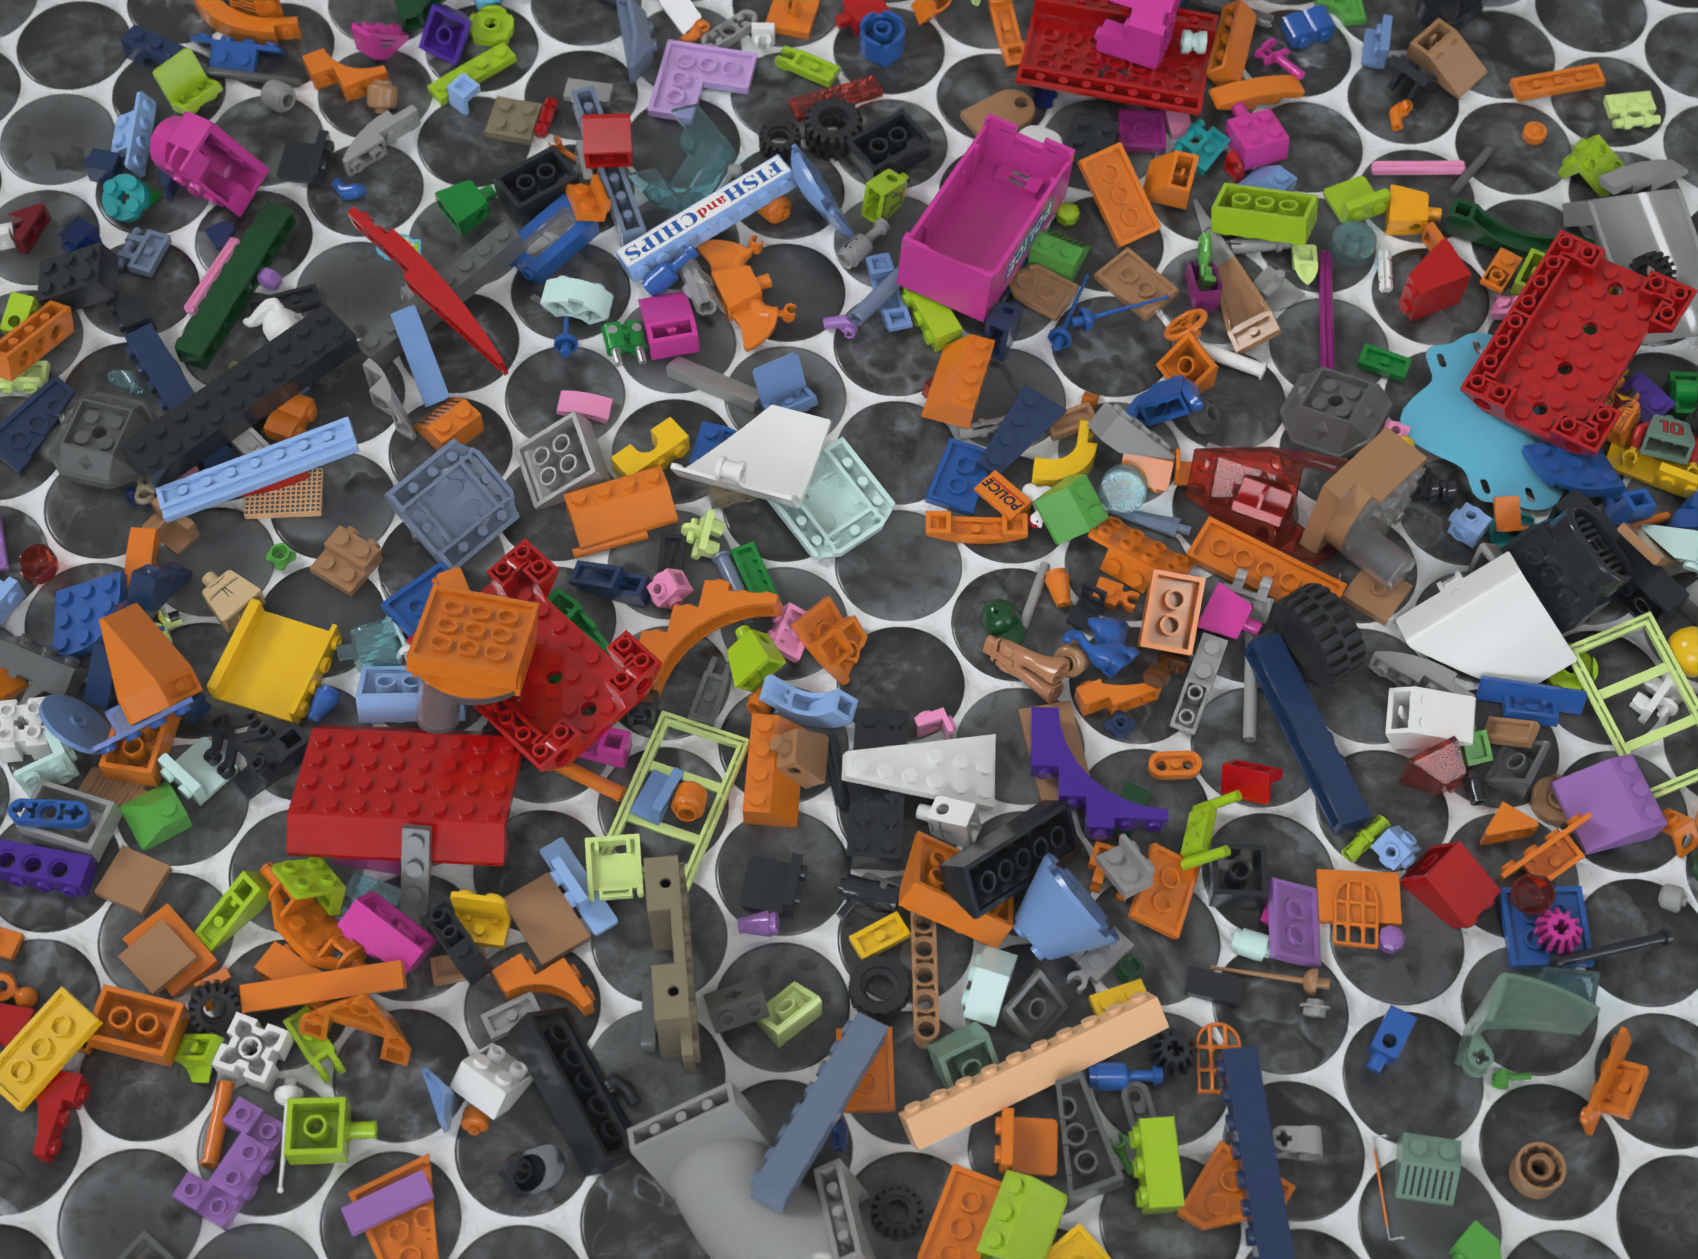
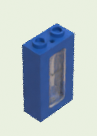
M563 193L518 232L526 251L510 263L509 266L517 268L527 280H532L540 286L600 234L598 222L577 221L568 197Z

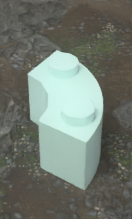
M558 276L557 278L546 280L540 304L555 317H575L591 325L608 319L614 295L605 290V287L601 284H593L567 276Z

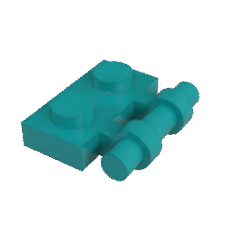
M1199 118L1195 123H1191L1186 130L1187 133L1175 142L1172 152L1177 150L1199 155L1196 171L1203 176L1227 147L1231 139L1214 126L1208 132L1203 129L1205 122ZM1194 138L1200 140L1197 146L1191 143Z

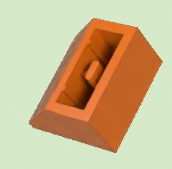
M1176 150L1150 160L1143 185V190L1149 202L1186 209L1196 174L1199 155Z

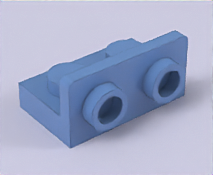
M1383 15L1381 24L1377 23L1376 29H1365L1361 59L1362 66L1384 69L1389 52L1393 16Z

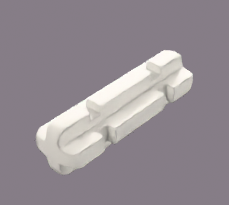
M1383 249L1377 255L1379 263V290L1381 293H1390L1393 288V280L1391 279L1393 278L1392 257L1390 250Z

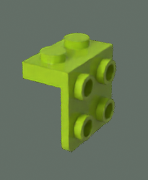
M189 48L182 49L153 71L154 78L173 110L184 114L185 111L195 114L199 111V107L206 102L214 100L217 94L223 90L219 82L206 76L193 51Z
M1599 134L1588 139L1582 138L1574 144V150L1562 161L1563 165L1557 173L1562 179L1580 173L1599 197H1607L1610 192L1598 184L1599 176L1625 165Z
M1358 176L1328 187L1323 192L1324 198L1344 228L1385 213L1391 197L1387 188L1375 192L1364 176Z
M309 857L273 864L272 872L293 898L305 899L315 897L330 916L340 914L345 900L346 886L323 858Z

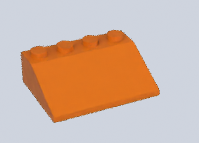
M918 831L915 835L901 882L899 906L920 914L932 922L949 927L957 933L969 936L981 944L997 949L1013 927L1014 895L980 918L973 919L946 892L939 867L940 864L962 850Z

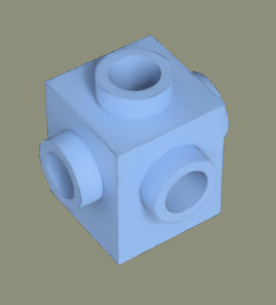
M1466 502L1461 509L1456 508L1450 515L1448 521L1451 524L1447 532L1456 540L1462 541L1471 548H1474L1487 532L1492 518L1484 514L1478 507Z
M1399 825L1388 828L1371 846L1380 856L1379 860L1381 863L1393 871L1400 868H1409L1417 860L1415 855L1421 850L1416 844L1417 840L1408 831H1404Z

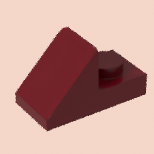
M42 203L8 215L13 227L16 229L13 239L20 253L29 255L51 220L45 204Z

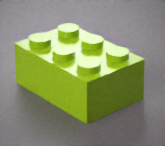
M1174 1116L1139 1119L1133 1125L1132 1131L1128 1132L1129 1147L1135 1150V1160H1132L1133 1178H1138L1139 1190H1135L1137 1208L1141 1207L1142 1215L1177 1212L1185 1206Z

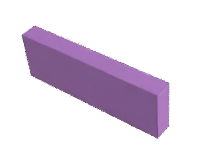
M421 1170L346 1205L341 1210L354 1237L435 1197L424 1171Z

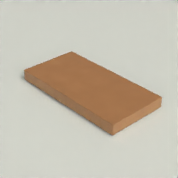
M1623 522L1618 527V532L1653 565L1678 568L1682 564L1641 529L1642 526Z
M1070 700L1035 706L1059 708L1060 725L1066 744L1077 763L1090 776ZM1032 707L1019 709L1018 711L1029 758L1030 715ZM1034 777L1040 802L1043 800H1057V777L1050 779Z

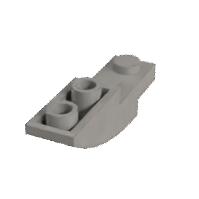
M413 104L395 115H392L388 110L371 121L356 136L342 159L348 177L362 171L375 161L382 159L383 156L388 154L386 148L388 144L395 142L398 138L421 125L418 110Z
M1203 632L1169 727L1195 735L1228 640Z
M1375 651L1368 666L1377 675L1386 677L1394 682L1397 687L1417 686L1475 697L1473 693L1454 683L1457 673L1438 663L1415 655L1392 651Z

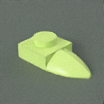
M1292 245V269L1296 270L1299 278L1306 285H1309L1314 280L1318 271L1316 245Z

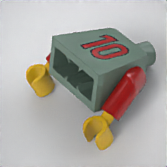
M1656 414L1651 421H1645L1635 427L1627 446L1629 450L1624 451L1620 460L1622 465L1624 459H1631L1633 463L1630 469H1632L1638 459L1636 451H1639V453L1685 465L1689 464L1685 471L1698 475V437L1692 432L1689 423L1677 420L1671 415L1661 416Z

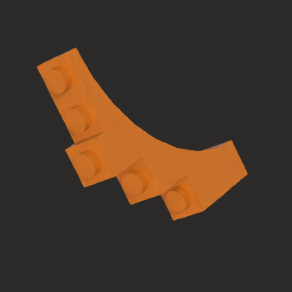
M705 580L699 607L691 604H684L683 606L673 605L667 632L659 629L651 631L642 630L639 642L662 662V666L650 690H658L660 699L665 683L676 664L693 646L718 629L741 620L781 616L783 606L778 594L767 591L762 593H753L746 590L734 591L731 583L726 580Z

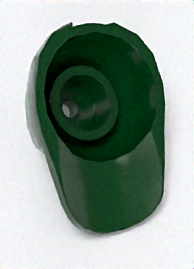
M993 599L985 604L980 619L988 636L992 635L997 639L1003 637L1021 644L1025 640L1026 635L1016 607L1004 599Z

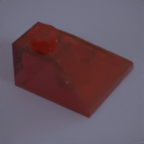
M1453 736L1409 758L1399 779L1401 785L1436 795H1441L1447 791L1453 793L1461 788L1467 771L1457 738Z

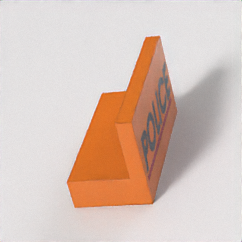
M996 470L974 488V491L1010 522L1020 513H1027V516L1030 514L1032 500Z

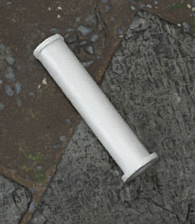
M1198 339L1213 361L1257 376L1259 380H1262L1268 362L1262 363Z

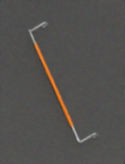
M1384 1134L1375 1137L1372 1136L1374 1157L1380 1187L1385 1224L1387 1227L1388 1239L1390 1241L1397 1239L1404 1240L1406 1239V1237L1390 1239L1386 1207L1380 1177V1170L1374 1143V1138L1383 1136L1384 1138L1389 1137V1135Z

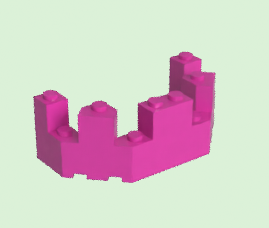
M1108 0L1133 10L1130 18L1126 19L1125 24L1106 19L1103 26L1097 28L1094 40L1097 41L1096 51L1157 70L1172 40L1177 9L1181 0Z

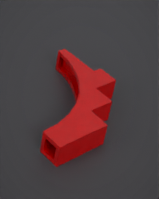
M0 1003V1046L6 1048L37 1012L31 1008ZM60 1070L36 1097L38 1105V1132L33 1154L41 1162L52 1163L54 1155H57L61 1148L62 1141L60 1137L63 1127H66L70 1120L69 1109L81 1110L83 1101L86 1102L89 1097L90 1085L82 1074Z

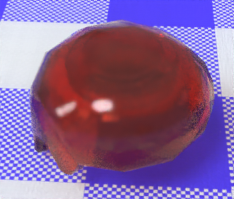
M34 544L26 548L18 558L21 564L19 573L31 585L44 584L55 577L59 568L58 557L46 544Z
M1530 873L1522 875L1514 881L1510 889L1511 903L1520 913L1531 916L1540 915L1552 907L1556 899L1555 886L1544 875L1540 876Z

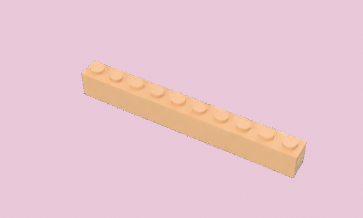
M1145 991L1137 992L1130 997L1131 1000L1122 1004L1110 1005L1105 1009L1106 1012L1098 1016H1088L1081 1020V1024L1073 1028H1063L1056 1033L1055 1037L1049 1040L1036 1041L1031 1045L1030 1049L1024 1052H1014L1006 1057V1061L997 1065H987L981 1069V1073L973 1077H963L955 1082L956 1085L948 1089H938L930 1094V1098L922 1102L914 1101L904 1107L905 1110L899 1112L898 1115L910 1144L919 1151L1002 1110V1108L1013 1105L1055 1084L1056 1080L1078 1073L1169 1028L1158 997Z

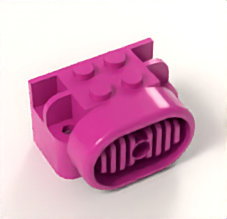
M185 111L182 116H172L163 120L156 127L151 137L150 155L154 164L170 176L176 183L188 187L187 191L197 198L202 196L203 199L213 205L217 204L221 207H226L240 218L270 170L212 121Z

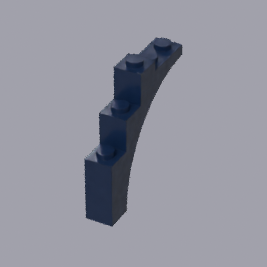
M169 562L162 567L146 564L133 570L127 600L113 606L112 613L138 603L153 621L169 597L181 586L191 581L193 571L183 568L184 566L177 562ZM102 638L93 644L83 701L108 709L119 702Z

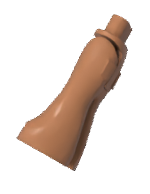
M989 635L986 638L983 653L990 656V661L995 662L1001 671L1013 675L1024 682L1048 704L1057 701L1064 688L1061 680L1064 679L1070 668L1069 659L1042 655L1003 637L997 639Z

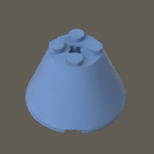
M1051 853L1043 857L1015 915L1016 923L1013 925L1014 930L1022 939L1028 938L1033 945L1030 949L1040 961L1044 958L1053 960L1117 943L1120 940L1119 935L1114 927L1110 930L1108 929L1109 926L1105 921L1108 917L1067 868L1063 870L1060 866L1056 865L1059 860Z

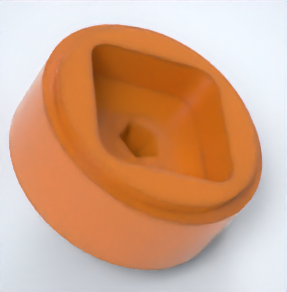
M1535 121L1527 123L1522 132L1523 140L1531 145L1543 143L1547 135L1546 127Z

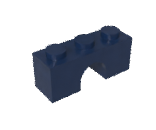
M135 24L121 39L127 58L145 67L152 59L159 65H162L186 48Z

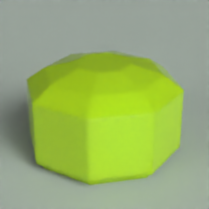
M1072 202L1061 203L1056 210L1057 222L1064 226L1074 225L1079 219L1080 212L1078 206Z

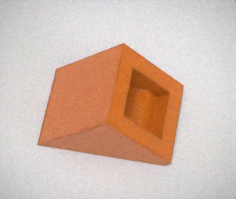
M1084 392L1081 404L1090 402L1092 408H1096L1100 395Z

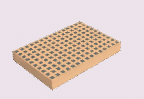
M323 468L308 470L310 478L296 484L266 493L245 496V519L322 516Z

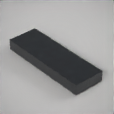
M316 283L244 301L248 317L253 314L263 301L269 298L279 299L284 308L295 313L310 311L322 306Z

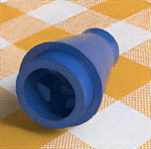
M322 684L321 688H317L305 717L319 725L340 702L338 699L341 694L334 688Z

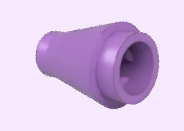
M769 909L746 917H739V934L767 937L779 934L778 913L771 912Z

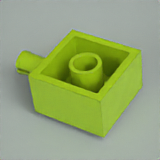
M346 1097L288 1098L284 1156L290 1165L348 1163L349 1142L352 1139H377V1120L352 1122L351 1105Z

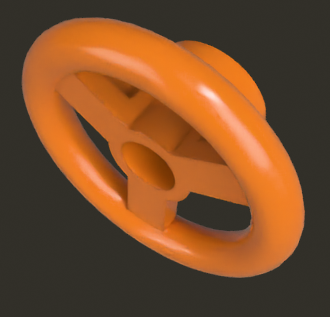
M1197 308L1182 313L1165 328V339L1168 341H1179L1188 331H1191L1198 339L1202 335L1200 328L1208 318L1207 311Z

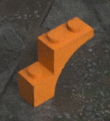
M324 48L302 56L306 72L315 90L338 83L347 102L366 96L367 87L369 84L374 83V80H389L384 65L374 68L348 67L332 59Z
M520 953L492 970L494 979L508 1002L532 991L533 994L545 993L564 998L574 1004L585 1017L595 1012L593 1001L596 998L588 985L583 988L578 980L582 978L578 969L573 963L569 965L565 958L560 959L538 973L532 960L528 959L526 961Z

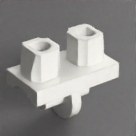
M1669 675L1665 681L1657 677L1644 683L1642 688L1654 695L1652 699L1638 692L1629 706L1641 714L1638 718V721L1645 724L1656 708L1659 710L1657 716L1660 718H1664L1665 715L1674 716L1678 712L1679 708L1675 703L1677 697L1672 694L1669 697H1664L1673 684V680Z

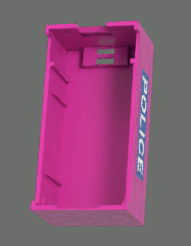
M988 113L984 126L910 233L906 232L902 238L897 276L898 285L983 323L1027 257L1038 233L1045 229L1064 200L1075 155V149L1047 137L1044 143L1018 133L1017 124L991 113ZM1015 170L1019 173L1029 176L1030 178L1029 180H1026L1022 177L1012 174V172ZM1008 178L1025 184V186L1022 187L1013 182L1008 181Z

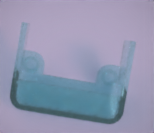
M697 103L674 108L671 111L684 128L680 136V146L687 157L668 184L655 168L631 172L628 175L652 204L677 214L715 192L726 176L728 166L733 164L736 159L734 147Z

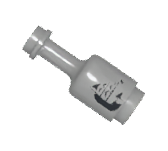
M879 218L873 223L874 227L866 235L861 233L855 234L839 249L837 259L843 267L847 269L856 267L872 252L873 245L871 242L880 234L885 235L890 228L885 219Z

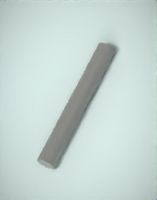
M1041 562L1021 616L1024 631L1028 629L1044 586L1045 573L1050 569L1051 565L1047 562Z

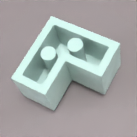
M990 946L985 947L982 955L977 953L968 976V981L972 982L971 989H965L961 1005L966 1006L963 1017L996 1026L1018 955Z

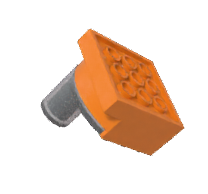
M433 584L407 653L406 671L412 672V677L418 678L416 721L420 728L432 734L448 733L459 724L460 704L484 705L499 702L514 695L520 696L537 642L540 603Z

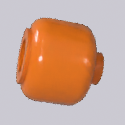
M469 1105L464 1109L461 1119L462 1129L468 1131L470 1135H478L480 1131L484 1132L489 1129V1116L474 1105Z

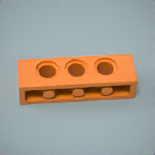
M50 300L0 339V378L12 382L75 332L71 307Z

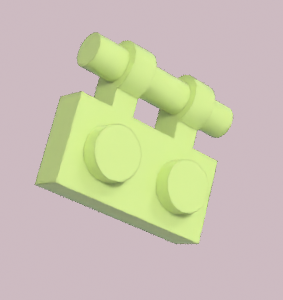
M1650 91L1605 95L1603 103L1608 118L1613 119L1612 126L1614 129L1622 128V130H1628L1635 126L1648 128L1661 122L1660 115H1654L1656 106Z

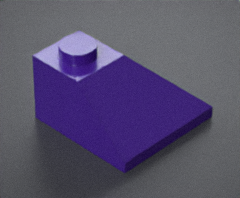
M432 4L418 48L458 66L472 25L471 20L466 14L448 5Z

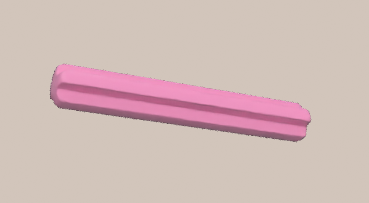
M1374 161L1371 166L1373 175H1462L1465 170L1464 161Z
M231 237L184 305L187 314L195 316L200 302L206 298L212 283L220 276L223 265L230 260L235 246L240 244L241 241L239 239Z

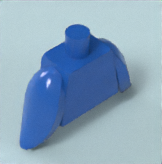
M1180 375L1157 382L1147 392L1139 394L1130 404L1127 413L1133 418H1137L1145 426H1151L1190 414L1191 410L1192 412L1200 411L1204 406L1200 389L1196 383Z

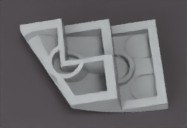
M368 358L363 363V368L373 405L392 416L395 429L414 441L418 436L407 412L382 369L373 360Z

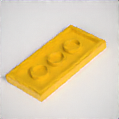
M61 986L0 1053V1093L17 1110L23 1112L103 1022L66 988Z

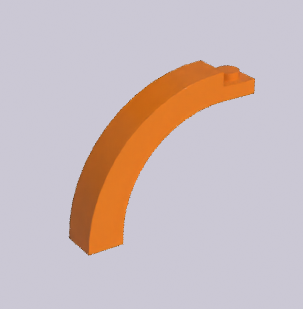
M193 0L202 18L214 30L224 36L235 38V41L243 43V39L257 41V45L265 46V42L278 44L279 40L302 39L298 16L256 17L241 13L225 4L222 0Z

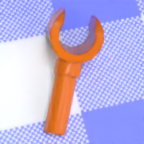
M554 136V146L562 155L576 162L575 155L563 147L561 138Z

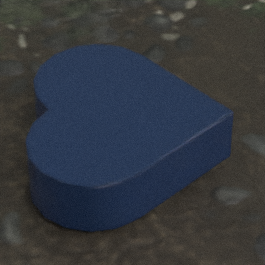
M222 221L205 228L206 235L212 246L218 251H222L228 240L236 234L235 227L230 221Z

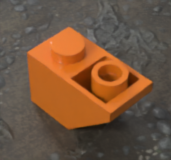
M1501 247L1479 284L1500 294L1506 292L1516 276L1523 258Z

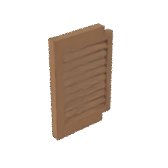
M94 766L77 789V791L113 801L118 809L119 806L148 792L145 790L146 785L106 779L100 767Z

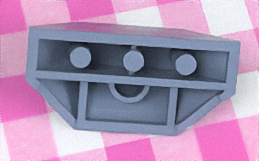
M616 0L630 83H635L654 63L653 52H657L656 38H651V35H654L653 23L648 21L646 11L634 0Z

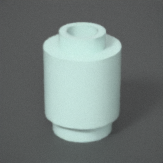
M1236 928L1230 950L1236 951L1237 955L1262 962L1263 957L1269 958L1270 955L1269 935L1243 928V930Z

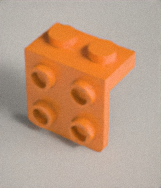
M1002 1108L1001 1117L995 1118V1134L1000 1135V1145H995L994 1163H999V1174H1005L1007 1170L1028 1176H1055L1057 1173V1121L1054 1119L1014 1117V1108Z

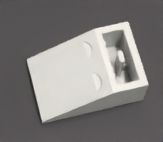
M1417 686L1389 688L1385 734L1393 750L1473 745L1476 698Z

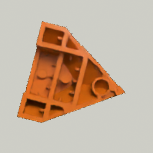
M367 993L336 1000L301 1016L298 1033L326 1041L332 1023L342 1024L383 1037L384 1041L380 1059L406 1067L408 1065L412 1049L394 1016Z

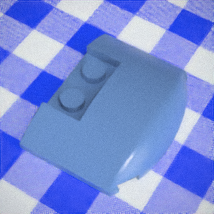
M796 144L792 145L791 168L800 191L837 232L851 239L855 233L818 168Z

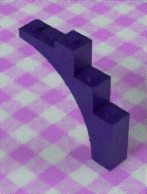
M1032 707L1030 715V776L1039 779L1057 777V800L1069 801L1071 810H1076L1080 807L1084 808V837L1096 841L1106 840L1107 838H1112L1114 828L1125 832L1134 829L1159 832L1166 829L1169 820L1168 809L1147 807L1127 801L1106 790L1084 771L1066 744L1060 725L1059 708Z

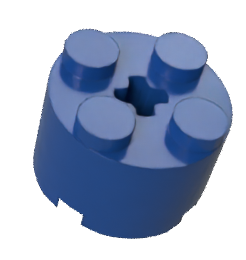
M882 10V13L875 14V12L867 14L860 23V54L867 60L877 63L882 67L890 66L892 62L899 59L905 49V26L902 18L896 13Z

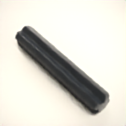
M833 732L825 734L829 736L827 768L834 805L843 808L850 804L847 783L842 780V757L838 737Z

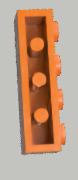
M1236 0L1224 5L1222 8L1206 75L1217 87L1242 80L1257 15L1243 0Z

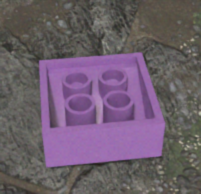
M1632 753L1607 759L1555 780L1550 784L1567 820L1578 813L1584 816L1590 812L1593 815L1588 822L1573 832L1584 855L1653 839L1667 825Z

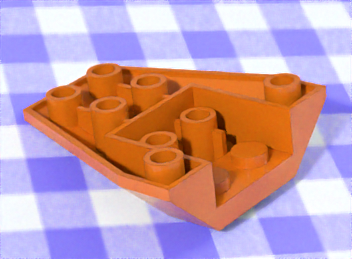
M138 603L99 619L117 699L130 725L167 709L203 690L192 666Z

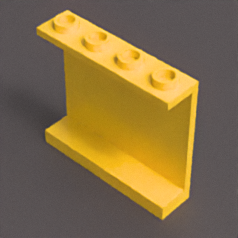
M251 598L206 686L211 697L244 709L255 710L257 713L288 723L296 722L299 726L302 718H305L309 711L313 695H315L317 688L321 687V679L324 673H327L331 667V658L334 652L338 651L341 647L342 636L338 625L332 624L330 630L327 631L264 610L261 601Z

